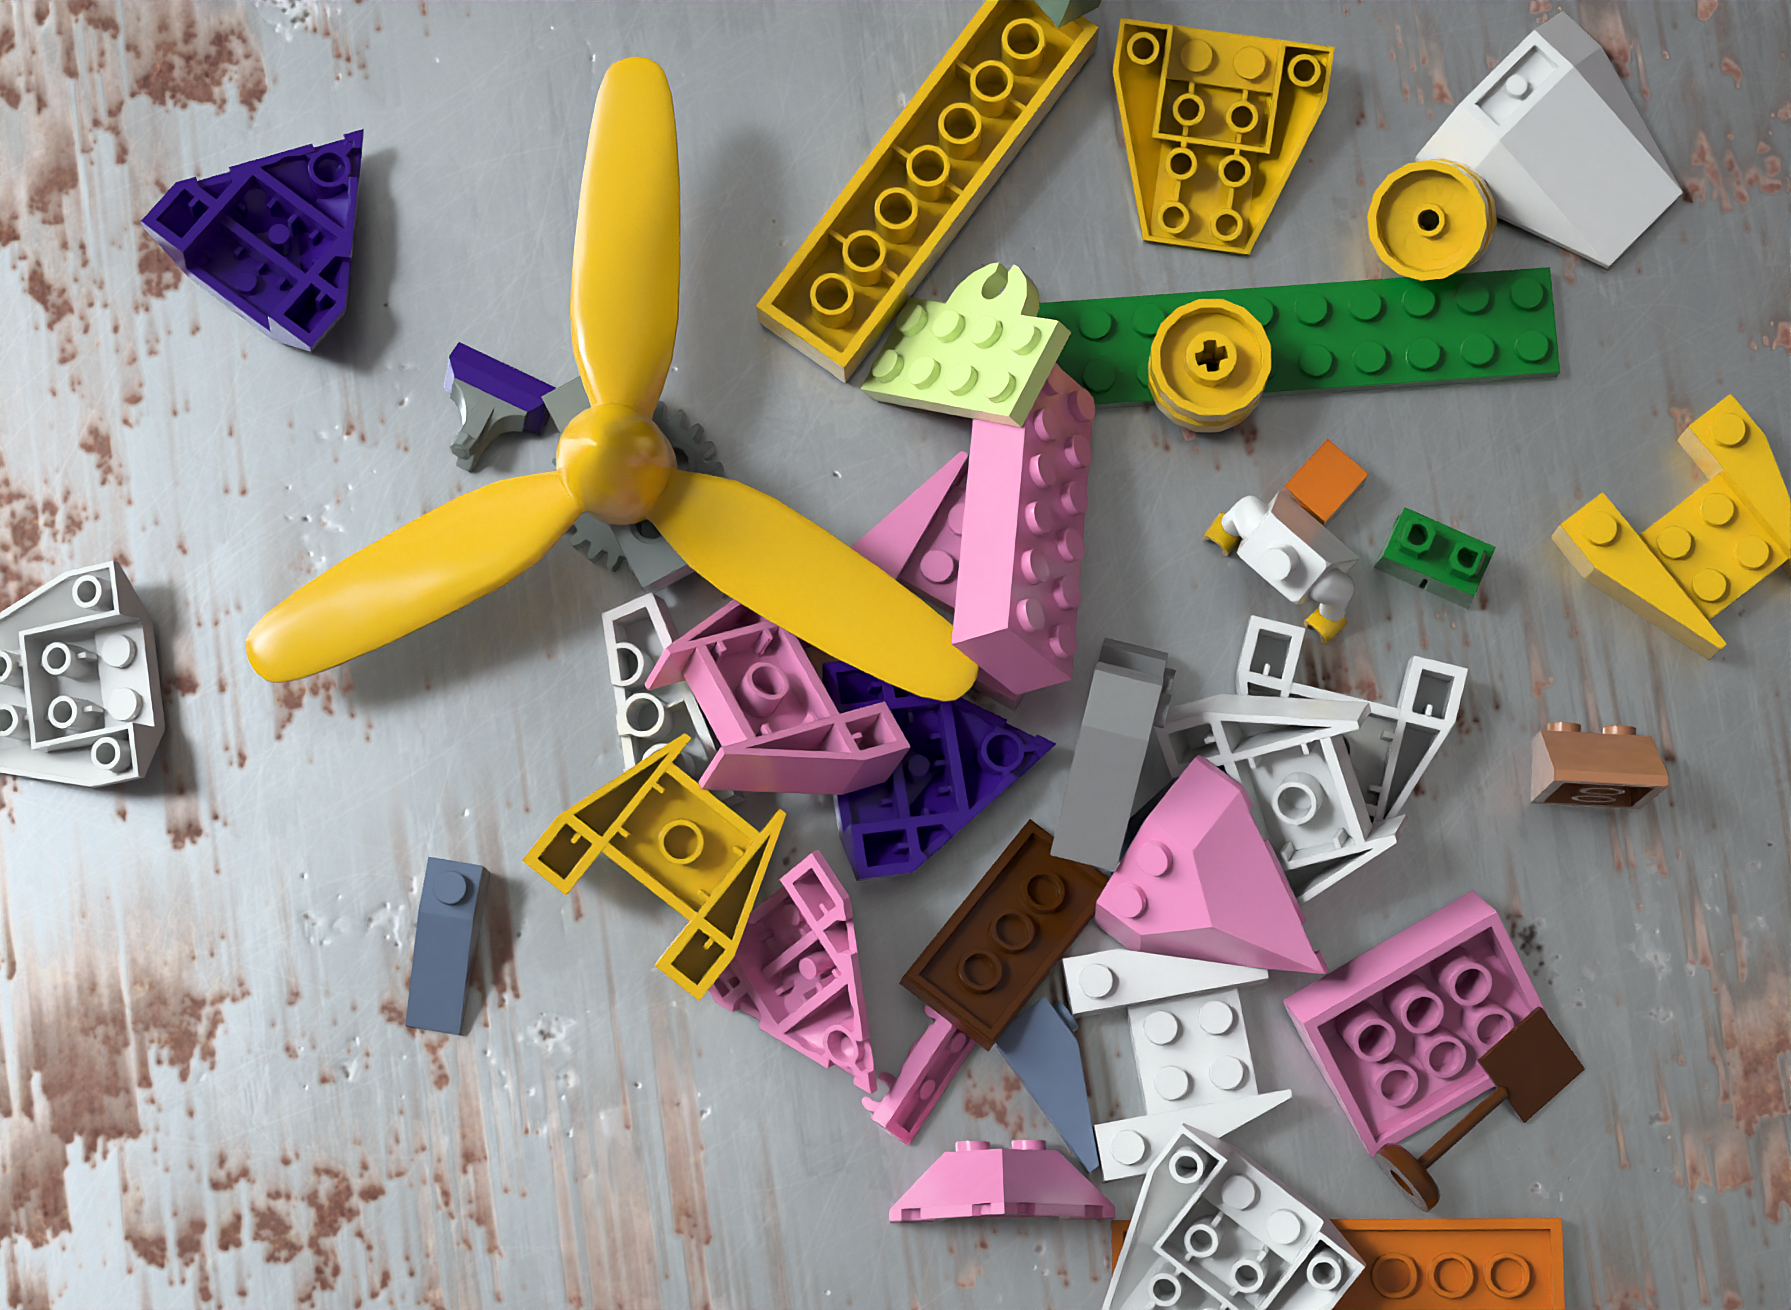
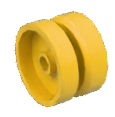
M1445 158L1408 163L1388 174L1374 192L1367 215L1370 241L1380 259L1399 275L1420 281L1447 278L1475 264L1491 245L1497 224L1495 199L1485 180L1466 164ZM1434 210L1438 214L1439 224L1436 229L1430 230L1432 223L1424 224V212Z
M1198 299L1178 307L1160 324L1151 346L1148 362V387L1157 408L1174 424L1193 432H1221L1241 424L1257 408L1271 371V344L1262 324L1244 307L1224 299ZM1204 362L1213 363L1218 370L1215 372H1208L1207 365L1200 364Z

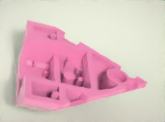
M1197 755L1144 821L1096 902L1095 925L1130 951L1253 968L1326 974L1329 971L1321 951H1314L1302 923L1306 919L1269 839H1262L1249 811L1254 806L1245 787L1204 757Z
M817 850L780 879L783 886L750 913L734 958L708 991L719 1005L731 1012L737 1009L743 1010L760 1020L759 1028L827 1069L836 1065L855 1077L854 1085L872 1094L877 1091L853 923L852 904L850 896L821 852Z
M1045 1140L1012 1141V1149H990V1141L956 1142V1151L945 1152L890 1209V1223L946 1222V1218L1058 1217V1220H1108L1116 1218L1115 1206L1058 1150H1046Z

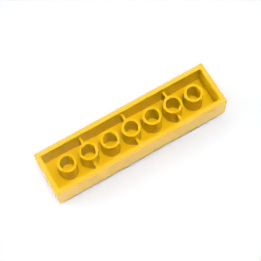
M986 0L757 303L756 310L759 323L846 384L908 301L909 297H911L1097 48L1099 27L1081 16L1058 28L1034 0Z

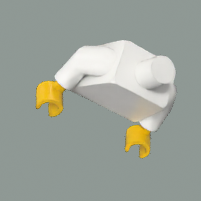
M1280 490L1268 505L1255 496L1242 498L1227 513L1220 512L1202 535L1205 541L1210 539L1223 549L1221 553L1225 556H1228L1240 539L1243 538L1237 550L1240 558L1288 600L1295 604L1313 601L1320 602L1319 607L1303 622L1308 629L1313 627L1320 634L1324 645L1348 624L1344 615L1354 593V582L1347 572L1360 557L1283 490Z

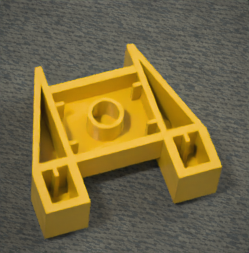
M1729 394L1690 424L1677 440L1710 480L1640 535L1634 531L1602 492L1561 523L1551 536L1553 542L1584 580L1707 660H1710L1727 645L1709 623L1712 619L1779 567L1791 579V499L1766 435L1732 394Z
M684 733L559 814L522 861L564 895L569 894L601 852L621 866L689 920L658 959L655 967L700 1001L736 954L786 813L778 808L759 832L708 790L701 789L698 782L673 763L692 739Z

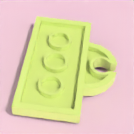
M1000 262L992 263L969 275L956 287L946 303L909 297L904 308L897 316L896 323L883 348L873 361L871 370L861 390L877 401L1022 428L1071 332L1057 320L1036 317L1039 310V291L1033 280L1016 265H1013L1008 271ZM1006 286L1005 290L997 297L999 292Z

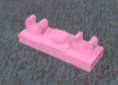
M927 1004L923 1010L934 1021V1024H930L923 1036L913 1043L908 1052L907 1060L900 1069L901 1073L896 1079L887 1072H881L877 1077L889 1087V1091L881 1102H874L865 1096L861 1101L863 1106L873 1114L872 1120L906 1145H909L976 1044L974 1040Z

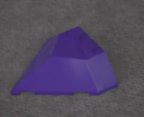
M364 129L343 134L344 139L313 147V144H308L229 167V172L197 181L196 177L178 181L141 220V224L186 276L271 340L312 352L346 313Z
M842 661L828 662L822 665V683L839 714L885 701L910 745V749L886 782L843 795H833L839 837L856 881L912 874L1056 745V743L1038 734L1034 737L1006 723L1007 719L962 697L956 701L947 702L923 698L881 681Z

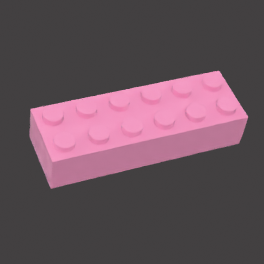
M1057 363L1053 366L1022 428L973 419L952 645L1015 695L1072 680L1074 655L1077 651L1076 623L1077 610L1081 601L1079 585L1081 559L1085 552L1083 534L1085 512L1088 508L1087 483L1089 465L1092 460L1090 445L1095 404L1094 398L1090 393L1065 373Z

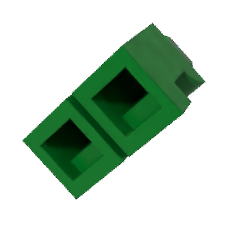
M1404 507L1400 516L1396 517L1374 568L1416 587L1420 586L1423 579H1427L1428 581L1424 587L1425 591L1469 610L1496 547Z

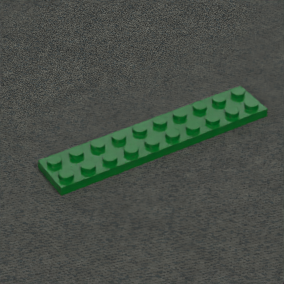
M1550 267L1459 273L1443 279L1425 281L1402 277L1039 303V310L1036 316L1038 318L1057 320L1071 332L1056 363L1075 382L1090 393L1094 398L1095 409L1156 405L1148 387V362L1152 343L1160 324L1174 310L1198 299H1224L1244 307L1262 324L1271 344V371L1261 398L1557 377L1560 373ZM1204 362L1200 364H1206L1208 372L1218 370L1213 363Z

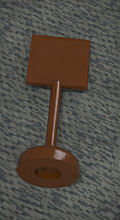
M1541 1007L1535 1008L1477 1060L1497 1089L1422 1156L1416 1159L1409 1151L1395 1143H1387L1375 1153L1378 1164L1393 1184L1422 1211L1428 1213L1437 1205L1441 1196L1436 1182L1427 1169L1504 1100H1506L1519 1120L1525 1123L1585 1070Z

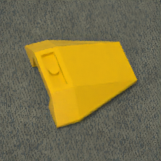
M1120 18L1113 77L1142 239L1249 255L1327 102L1335 47Z

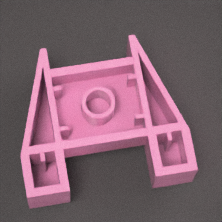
M962 450L851 547L909 591L953 616L955 612L966 491L958 486L969 467V454ZM980 666L978 676L971 687L1014 712L1025 693L1015 695Z
M732 600L667 646L645 682L647 689L652 690L687 681L722 747H720L698 782L703 790L843 795L886 782L910 749V745L885 701L839 714L803 650L810 648L812 645L768 621L736 600Z

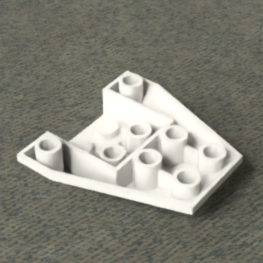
M1564 11L1533 30L1456 107L1415 157L1416 162L1445 158L1466 164L1485 180L1495 199L1496 216L1606 269L1683 193L1602 46Z
M110 561L66 571L0 612V773L95 788L144 778L165 731L153 622L119 562Z
M1183 1123L1147 1171L1102 1310H1332L1365 1268L1366 1263L1325 1214L1237 1146Z

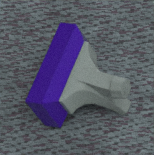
M458 342L449 355L444 390L450 393V399L458 406L462 416L463 427L458 435H455L450 445L452 453L458 457L456 466L468 472L473 471L488 445L502 433L510 431L523 432L525 428L540 435L550 419V413L541 396L551 392L556 387Z

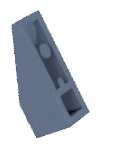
M428 857L418 910L406 1027L461 1036L491 874L482 865Z
M1044 996L1015 1017L994 1046L1089 1175L1099 1167L1079 1045L1077 1039L1072 1034L1079 1029V1026L1061 1001L1052 1006Z

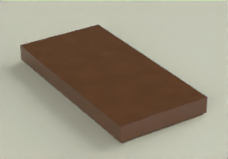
M1031 819L1028 820L904 974L899 983L988 1052L1094 918L1096 902L1110 880L1092 865L1050 855L1054 837Z

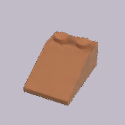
M1553 722L1548 723L1547 730H1540L1532 739L1530 803L1641 809L1669 787V775L1652 736L1636 735L1635 727L1609 725L1603 727V733L1581 732L1580 724Z

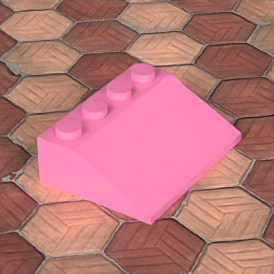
M1473 890L1282 1000L1303 1043L1371 1157H1374L1375 1153L1385 1144L1398 1143L1494 1087L1495 1085L1477 1060L1535 1008L1539 1006L1546 1013L1497 911Z

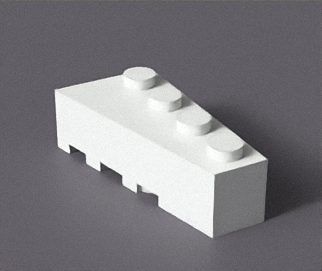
M651 592L602 613L611 684L614 685L618 713L616 714L618 735L621 736L625 763L623 771L626 772L686 733L692 739L673 763L696 782H699L722 745L687 681L648 690L645 686L646 680L666 647L680 638L665 600ZM708 790L728 807L746 800L743 791Z

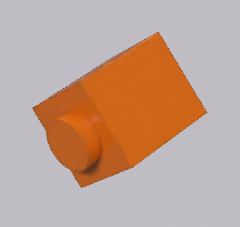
M1327 438L1284 485L1283 491L1326 528L1364 486L1369 474Z

